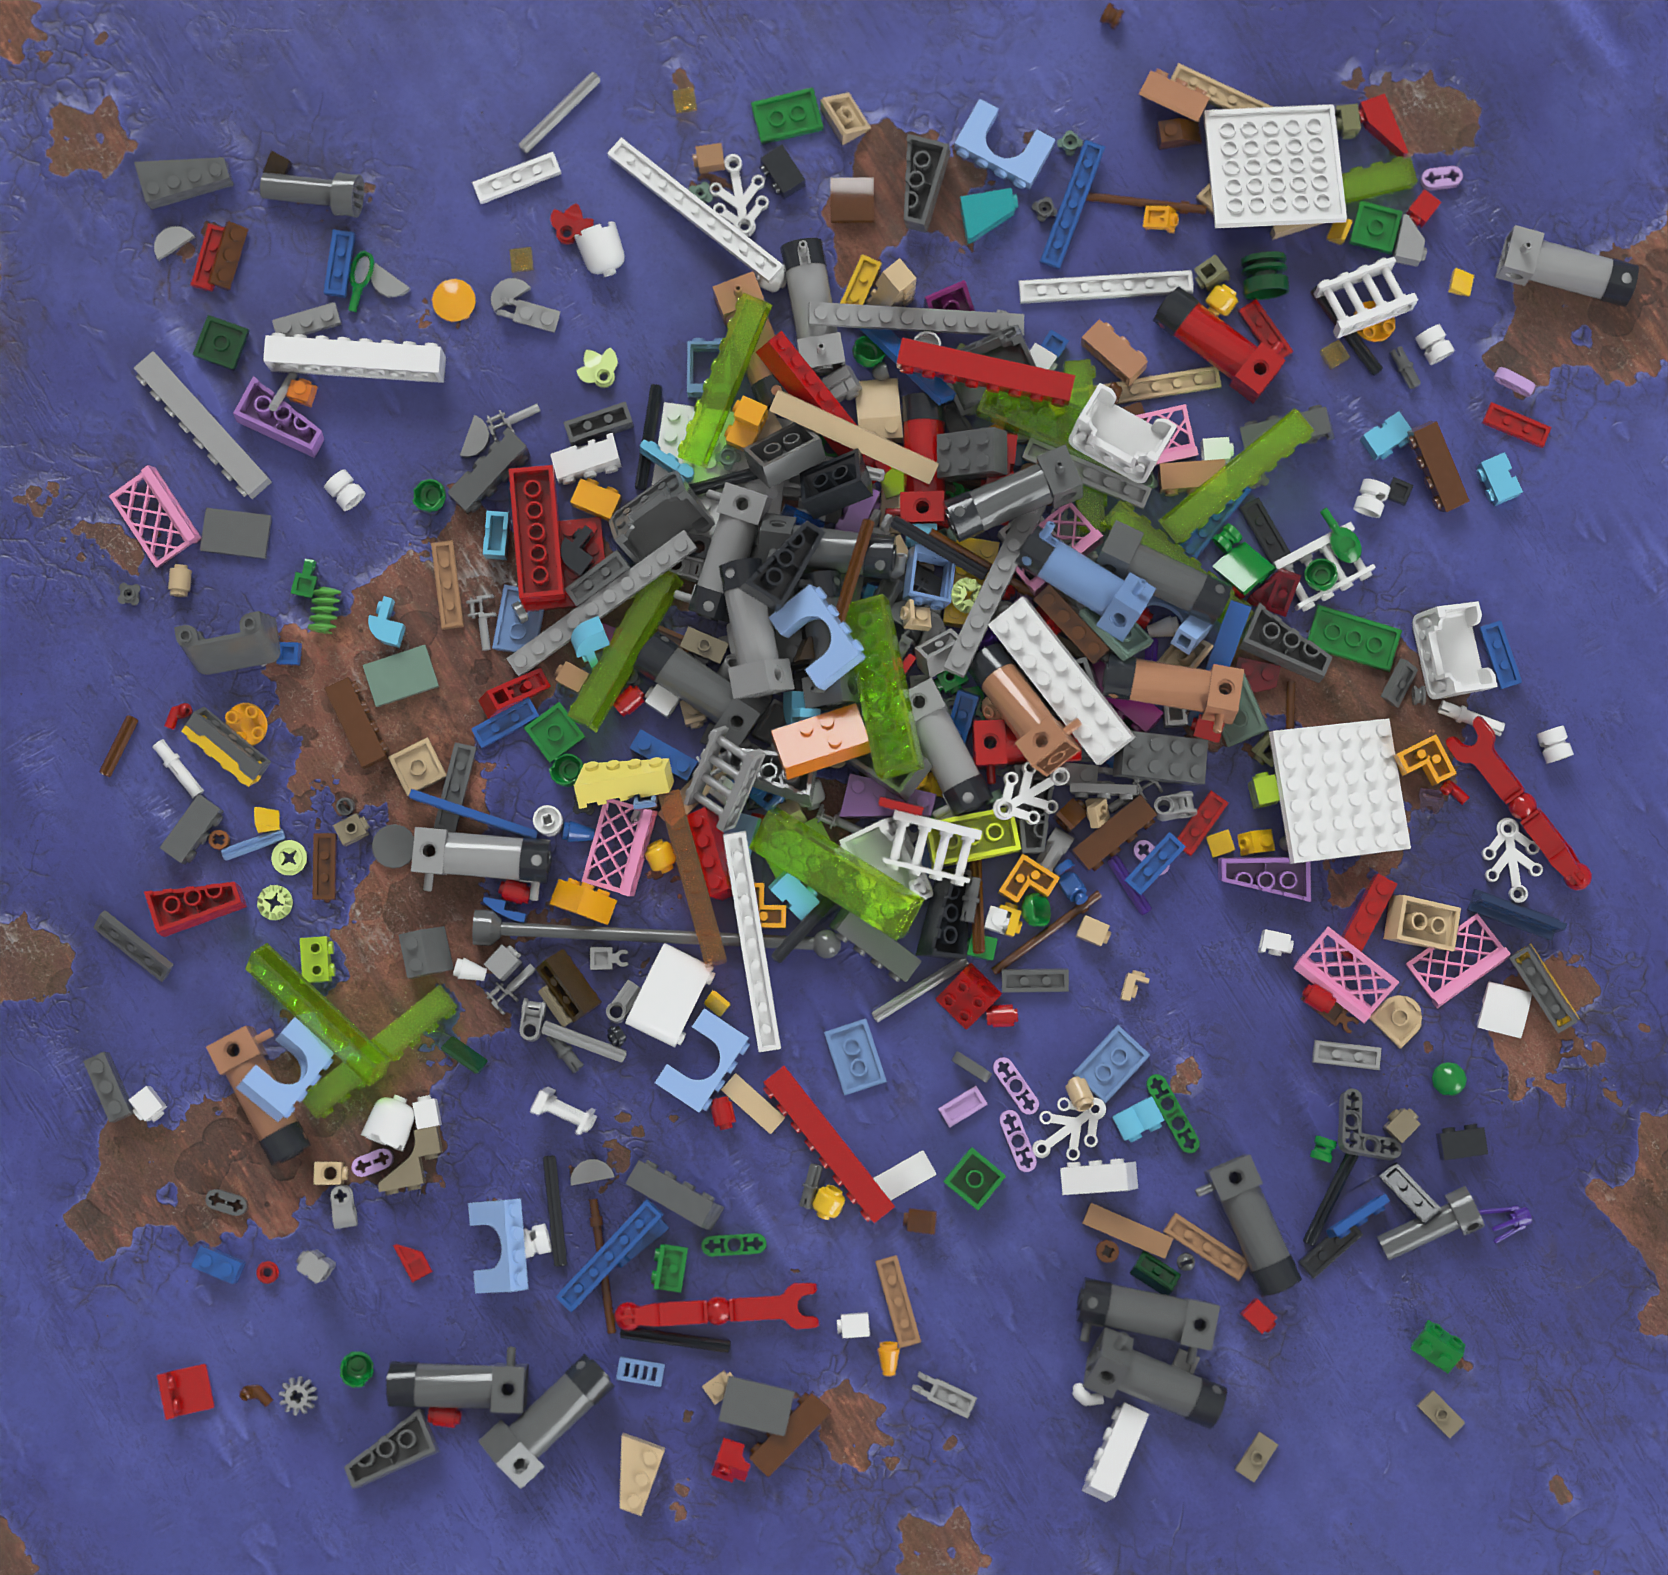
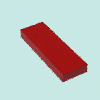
M208 224L191 281L192 287L213 292L214 285L207 282L224 227Z
M1257 298L1238 311L1259 343L1262 342L1271 349L1277 341H1281L1284 347L1278 355L1283 359L1293 353L1292 348Z
M1492 402L1489 404L1482 424L1539 448L1544 447L1552 428Z
M1210 790L1198 807L1197 815L1191 817L1177 837L1186 846L1183 852L1190 857L1229 804V802L1212 790Z

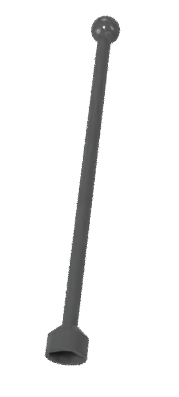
M475 910L473 918V945L492 946L501 938V935L741 947L739 933L502 922L501 918L493 910ZM822 930L815 937L806 936L795 949L814 950L821 958H832L840 951L841 940L835 936L836 933L834 931ZM763 934L765 948H777L787 936Z

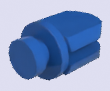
M1066 872L1060 877L1059 886L1068 900L1076 902L1077 905L1087 901L1086 887L1075 873Z

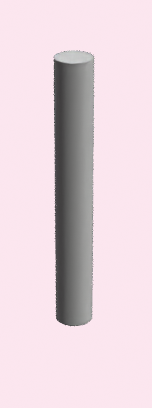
M289 372L269 405L271 411H276L288 392L291 380L297 378L295 372Z

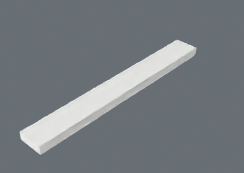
M1192 270L1023 280L1019 281L1020 304L1169 295L1178 286L1190 294L1193 293Z

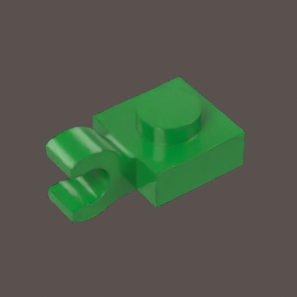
M305 558L302 573L295 572L291 594L314 599L313 591L316 590L318 577L312 576L316 567L314 560Z

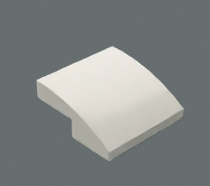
M1488 981L1477 1027L1521 1038L1530 1007L1532 992Z

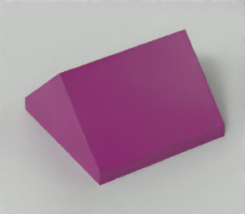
M965 280L924 297V307L927 309L975 311Z

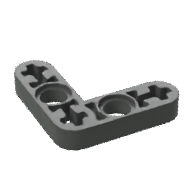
M1354 1088L1342 1092L1339 1099L1338 1146L1340 1150L1347 1154L1382 1160H1393L1399 1157L1402 1147L1397 1140L1361 1133L1363 1101L1361 1093ZM1351 1095L1355 1102L1351 1103V1100L1347 1099V1097ZM1347 1115L1354 1118L1355 1124L1353 1127L1346 1123ZM1347 1139L1353 1142L1352 1146L1349 1147V1143H1346ZM1367 1140L1373 1142V1152L1366 1149L1365 1143ZM1387 1146H1390L1391 1149H1394V1152L1391 1153L1390 1150L1387 1149L1381 1150V1147L1385 1148Z

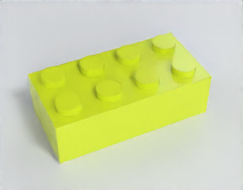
M1006 807L1000 808L1003 813L1007 810ZM992 809L941 819V821L982 831L980 840L975 839L974 843L972 842L967 862L1018 853L1021 850L1014 816L1007 820H1001L995 816ZM931 828V832H928L926 839L932 869L941 839L940 830ZM953 833V837H950L943 867L958 863L963 840H961L962 835Z

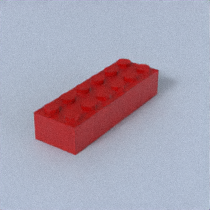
M553 465L509 469L519 599L521 603L565 599L556 480Z

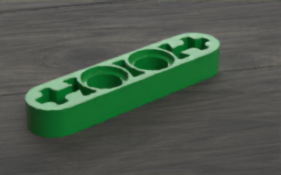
M1158 1074L1151 1075L1146 1081V1088L1150 1096L1153 1097L1179 1148L1185 1153L1195 1152L1199 1148V1139L1166 1079ZM1152 1079L1161 1080L1160 1089L1162 1092L1167 1089L1168 1094L1161 1095L1157 1099L1155 1095L1159 1094L1156 1088H1151L1150 1085L1153 1084ZM1166 1097L1172 1099V1109L1164 1110L1161 1107L1162 1099ZM1175 1117H1180L1184 1120V1127L1181 1130H1176L1172 1126V1121ZM1189 1129L1190 1133H1186L1189 1139H1194L1193 1148L1184 1147L1185 1138L1183 1136L1178 1138L1177 1134Z

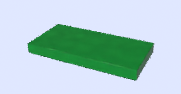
M1317 605L1307 640L1312 641L1330 655L1390 672L1402 630Z

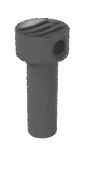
M265 172L260 181V194L263 199L331 206L332 213L335 216L357 218L361 213L364 202V181L360 174H345L342 172H337L333 180Z
M1466 1186L1445 1194L1447 1204L1440 1207L1442 1212L1427 1225H1424L1418 1218H1415L1378 1235V1241L1388 1261L1459 1228L1465 1236L1485 1227Z

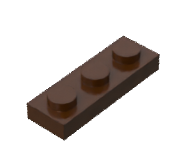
M230 221L225 223L207 283L227 291L231 289L248 228Z
M313 833L312 900H336V833Z

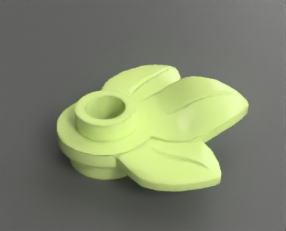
M607 349L602 356L594 351L586 350L584 355L585 367H581L576 371L579 378L586 383H595L601 388L611 386L615 380L613 371L618 365L617 356L613 349ZM603 374L608 376V379L605 381L600 379V376Z

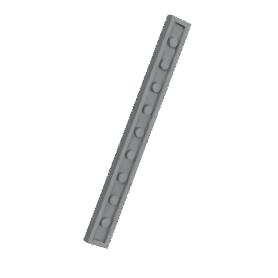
M824 302L808 303V325L918 332L931 331L936 333L989 336L1009 326L1019 325L1024 336V314Z
M1046 506L1014 519L945 662L944 670L962 678L965 677L989 627L988 624L992 621L1018 566L1014 563L1019 555L1018 551L1028 535L1032 534Z
M683 530L506 659L519 677L524 675L570 642L571 635L578 625L597 616L600 619L698 548L686 531Z

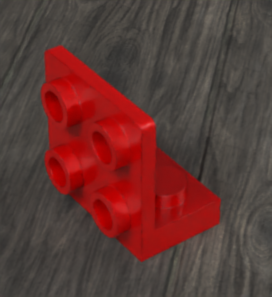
M970 963L936 997V1001L967 1030L1002 993Z
M206 1364L157 1375L165 1420L215 1407Z

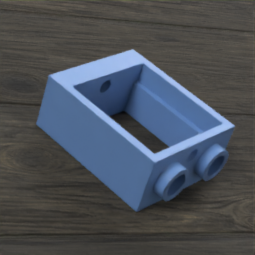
M693 338L692 341H687L688 397H731V341H727L725 338H715L714 341H705L704 338ZM694 352H726L725 384H693Z
M914 544L908 550L902 600L908 601L913 599L914 605L924 604L934 610L946 608L952 599L951 592L954 582L955 564L920 544ZM917 561L943 567L940 597L913 591Z

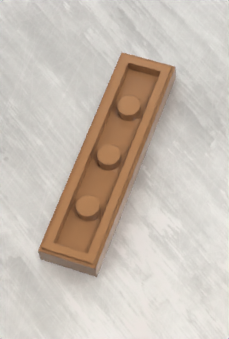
M454 541L431 543L441 629L464 627Z
M1090 1203L1082 1224L1164 1259L1173 1241V1238L1093 1203Z
M1177 1213L1173 1214L1163 1232L1238 1281L1249 1266L1244 1257Z
M897 1255L876 1260V1266L899 1348L921 1343Z

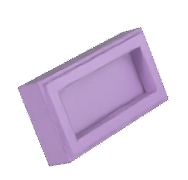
M974 1086L941 1106L938 1110L950 1128L988 1104L977 1086Z

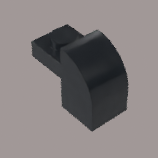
M586 525L583 529L579 528L572 537L573 542L564 538L561 544V556L565 566L579 578L588 572L595 563L594 558L583 551L584 547L594 536L593 530Z

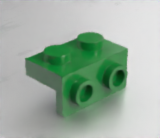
M661 1244L660 1248H656L654 1261L658 1262L657 1271L653 1270L651 1276V1284H654L655 1290L682 1292L688 1247Z
M1427 1320L1423 1331L1411 1344L1410 1349L1449 1374L1462 1358L1465 1344L1459 1337L1452 1336L1446 1332L1439 1324Z

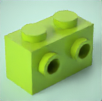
M1264 772L1252 777L1253 780L1248 783L1253 809L1275 805L1280 801L1275 774L1269 775L1268 772Z
M327 936L300 938L302 983L332 982V976H335L336 973L335 964L331 963V954H334L333 941H330V937Z

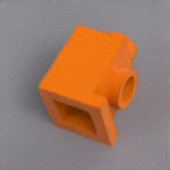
M292 379L286 396L291 402L312 407L318 386L312 385V382L306 379Z

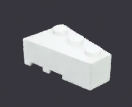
M613 433L607 434V439L596 442L593 439L588 441V445L572 446L552 453L551 458L558 483L563 482V485L576 482L575 479L577 478L591 479L600 472L605 471L606 474L618 471V468L622 467Z
M1111 1159V1164H1102V1160L1089 1161V1165L1081 1166L1080 1162L1067 1163V1167L1060 1168L1063 1195L1137 1189L1136 1162H1124V1159Z

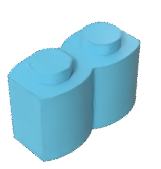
M1152 1096L1112 1116L1123 1140L1129 1139L1130 1143L1141 1138V1132L1147 1129L1152 1132L1162 1127L1161 1122L1164 1121Z

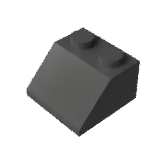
M445 926L421 929L398 935L407 978L415 979L454 970Z

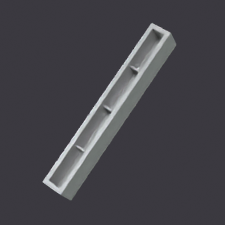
M154 351L134 367L138 373L135 377L143 386L148 384L153 389L150 393L158 402L161 399L165 402L167 406L164 409L172 418L177 416L181 420L178 424L186 433L191 431L194 434L195 438L193 441L201 450L205 447L210 452L207 456L215 465L218 463L222 465L224 469L221 472L229 481L234 479L239 484L236 488L244 497L249 495L254 499L272 483Z

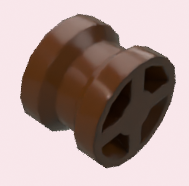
M1109 3L1099 22L1107 23L1110 25V28L1115 30L1125 11L1123 9H1116L1114 4Z
M1102 1240L1096 1246V1256L1103 1262L1111 1263L1117 1259L1119 1248L1113 1241Z

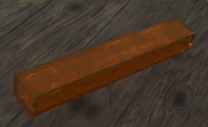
M677 789L669 793L659 794V803L705 968L726 963V954L680 790Z

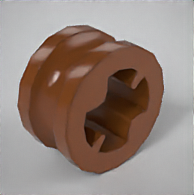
M215 830L209 836V844L214 849L222 850L229 846L230 836L225 831ZM216 835H224L225 839L223 841L225 842L223 845H215L214 841L216 839L214 838Z

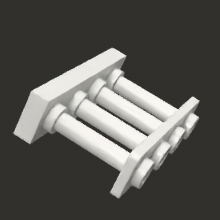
M1394 257L1389 259L1382 258L1373 265H1363L1354 272H1344L1333 280L1326 279L1317 285L1314 293L1315 298L1325 295L1338 319L1333 330L1336 339L1414 309L1418 301L1415 293L1403 294L1391 272L1396 262ZM1383 274L1395 296V300L1388 303L1384 301L1372 277ZM1363 281L1376 307L1369 310L1365 308L1353 284ZM1345 289L1357 311L1356 315L1351 317L1345 315L1334 294L1335 291Z
M1351 522L1341 526L1350 529L1352 532L1355 530ZM1332 532L1272 564L1276 567L1275 573L1280 568L1295 573L1293 571L1294 563L1301 561L1307 568L1309 563L1313 561L1312 554L1320 551L1327 560L1336 565L1339 582L1327 591H1320L1308 598L1299 581L1296 594L1301 602L1294 608L1296 611L1302 609L1304 612L1314 607L1315 601L1319 599L1326 601L1333 597L1334 591L1338 589L1344 591L1352 587L1353 581L1359 578L1363 581L1373 575L1371 572L1376 568L1375 565L1372 564L1366 568L1360 557L1356 562H1353L1358 572L1347 578L1331 550L1329 538Z
M894 810L892 818L897 820L896 824L898 826L890 858H882V862L886 863V868L898 870L900 866L908 868L907 873L920 876V873L924 872L929 874V878L942 881V877L951 879L950 883L964 886V882H970V878L964 877L971 844L972 842L974 843L975 839L980 840L981 830ZM913 823L918 825L919 834L912 863L910 864L898 860L906 827ZM931 828L940 830L939 834L941 835L933 869L920 866L928 832H931ZM953 833L962 835L961 840H963L955 874L942 871L949 839L953 837Z
M546 1087L540 1090L531 1112L540 1115L543 1112L549 1111L578 1125L576 1133L579 1135L593 1127L597 1118L594 1115L595 1109L591 1108L587 1112H583L558 1100L557 1096L554 1095L555 1089Z

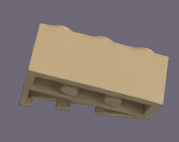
M900 258L882 272L876 282L878 289L877 291L875 289L871 291L870 294L872 296L865 301L866 305L901 307L903 305L906 307L914 300L916 277Z

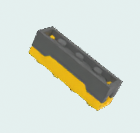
M205 706L193 712L181 731L191 742L201 747L205 754L213 757L220 763L223 769L230 771L237 777L240 783L248 787L260 780L261 775L264 774L271 763L269 759Z
M1532 944L1527 945L1509 957L1557 1033L1562 1032L1579 1021V1016Z

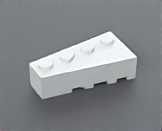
M1125 1402L1120 1407H1115L1111 1419L1114 1420L1111 1427H1107L1102 1439H1104V1442L1095 1454V1462L1086 1475V1482L1082 1491L1105 1502L1115 1497L1149 1416L1148 1413Z

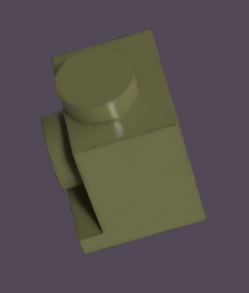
M1358 103L1336 106L1334 109L1336 129L1340 131V137H1343V139L1356 137L1361 129Z
M1216 254L1194 268L1197 275L1194 278L1201 289L1205 287L1208 292L1214 286L1231 279L1228 270Z
M1268 730L1264 732L1265 734L1251 751L1255 753L1253 758L1261 765L1267 763L1272 767L1274 760L1269 736L1270 731ZM1269 745L1268 751L1263 752V751L1267 748V746Z

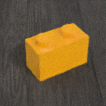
M580 478L570 501L572 507L596 517H601V519L609 522V519L618 510L622 501L621 495L618 494L619 491L609 486L606 489L598 486L599 482L587 478L584 480Z

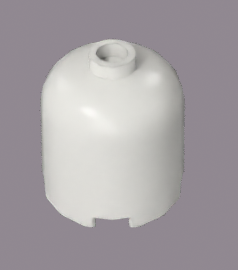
M608 222V227L602 228L601 224L584 229L581 231L582 236L579 234L574 235L588 271L593 274H603L604 277L611 276L616 273L615 269L624 263V250L615 222Z
M394 1095L393 1098H381L375 1103L361 1135L382 1145L387 1144L396 1150L403 1151L415 1119L414 1110L405 1104L407 1099Z

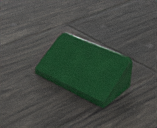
M454 1036L450 1037L441 1047L443 1052L475 1074H480L488 1062L486 1058Z
M1145 1250L1142 1251L1130 1271V1274L1160 1294L1168 1296L1174 1290L1181 1276L1179 1272Z

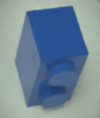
M201 1245L191 1267L234 1284L238 1282L246 1261L210 1246Z

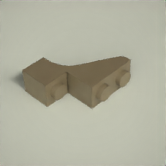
M439 1126L414 1130L415 1146L411 1156L379 1183V1192L385 1191L386 1195L399 1193L398 1188L407 1187L408 1191L421 1189L420 1184L426 1183L421 1157L424 1156L425 1160L438 1158V1153L443 1152Z

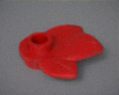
M577 203L571 205L564 213L554 209L550 218L551 225L557 230V239L565 245L574 243L576 241L574 235L579 234L582 236V230L594 225L593 219L583 218L581 208ZM566 231L571 232V236H570V237H564V236H563L564 232H566Z

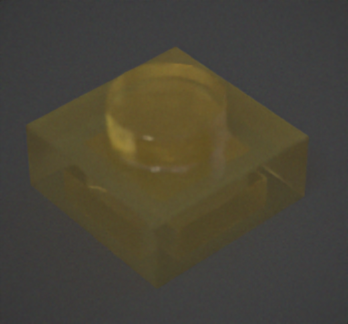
M694 87L672 91L676 114L697 111Z
M531 247L510 249L512 273L534 270Z
M1339 339L1319 351L1330 370L1350 359L1348 352Z

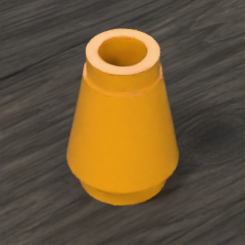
M884 1341L880 1343L878 1348L882 1375L884 1376L896 1375L900 1351L897 1342Z

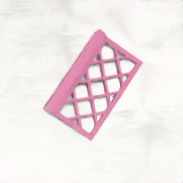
M1186 404L1136 415L1141 419L1148 418L1146 422H1149L1153 416L1169 420L1174 411L1182 410L1183 421L1180 425H1177L1176 432L1169 440L1156 465L1198 455ZM1169 413L1167 417H1164L1163 415H1161V414ZM1182 431L1187 435L1189 444L1180 445L1173 440L1178 432ZM1171 444L1177 446V447L1169 448ZM1109 468L1110 471L1119 474L1118 472Z
M147 465L141 470L142 472L109 497L154 566L159 568L192 543L196 544L202 537L157 469ZM142 479L147 483L146 494L136 492L137 483ZM124 492L130 493L129 506L122 505L117 497ZM135 495L145 496L143 509L133 507ZM150 497L156 498L159 502L157 512L148 510ZM132 510L142 511L140 524L133 523L131 520ZM147 512L157 514L155 527L145 525ZM161 515L170 518L169 529L159 528ZM144 528L154 529L152 542L144 540ZM159 530L169 532L166 545L156 543ZM173 533L180 534L185 542L178 547L171 546ZM156 545L166 547L165 555L160 560L154 555Z
M1072 502L1058 508L1039 524L1042 528L1045 527L1048 521L1058 524L1057 535L1055 536L1060 538V540H1072L1071 547L1084 556L1089 555L1104 542L1103 535L1090 524ZM1070 508L1075 514L1074 521L1061 520L1062 513ZM1073 525V535H1060V526ZM1076 526H1086L1090 533L1085 537L1075 536ZM1017 566L1015 572L1030 588L1035 597L1049 585L1048 582L1038 576L1029 580L1025 575V569L1022 568L1021 571Z
M616 799L607 800V804H603L581 882L615 891L626 896H635L645 860L644 854L650 842L658 811L647 808L635 809L641 813L639 820L631 824L626 813L634 810L633 804ZM609 803L616 804L621 813L611 818L607 812ZM623 816L628 827L618 832L613 821ZM610 824L615 834L605 840L601 833L602 828ZM631 830L634 836L633 842L625 845L620 835ZM617 837L622 848L612 853L607 842ZM604 845L609 856L599 861L595 853L597 848ZM624 851L628 860L626 864L620 867L614 856ZM611 858L616 870L606 874L601 864ZM598 866L603 877L597 881L589 879L591 869ZM618 872L622 878L620 888L612 886L608 877Z
M1478 913L1458 926L1457 936L1464 937L1463 948L1455 947V951L1462 952L1461 963L1448 962L1449 951H1446L1445 961L1432 959L1433 950L1435 949L1427 948L1405 964L1432 999V1003L1436 1008H1439L1496 968L1511 955L1507 948L1502 946ZM1477 921L1482 928L1481 936L1468 934L1469 925ZM1467 937L1480 939L1478 951L1466 949ZM1483 940L1492 941L1497 949L1491 953L1481 951ZM1465 952L1478 954L1477 963L1474 965L1463 964ZM1418 961L1429 962L1427 973L1417 972L1413 964ZM1431 962L1444 964L1443 976L1430 974ZM1447 965L1460 967L1459 976L1456 978L1445 977ZM1429 978L1442 980L1441 988L1434 993L1428 986Z
M1330 927L1323 931L1305 954L1298 959L1293 968L1311 983H1316L1333 993V997L1337 998L1336 1002L1363 1023L1370 1018L1375 1009L1399 983L1397 979ZM1329 935L1335 940L1336 947H1324L1323 939ZM1337 951L1338 961L1327 962L1325 952ZM1341 951L1351 952L1354 961H1342ZM1321 952L1323 962H1314L1309 958L1310 954ZM1355 965L1356 975H1344L1343 966ZM1359 965L1369 966L1371 974L1360 975ZM1328 966H1339L1340 976H1332L1328 972ZM1372 979L1374 989H1362L1361 980ZM1376 979L1387 980L1390 983L1389 987L1378 989ZM1345 980H1357L1358 989L1350 990L1346 987ZM1363 994H1375L1376 1001L1372 1006L1364 1001Z

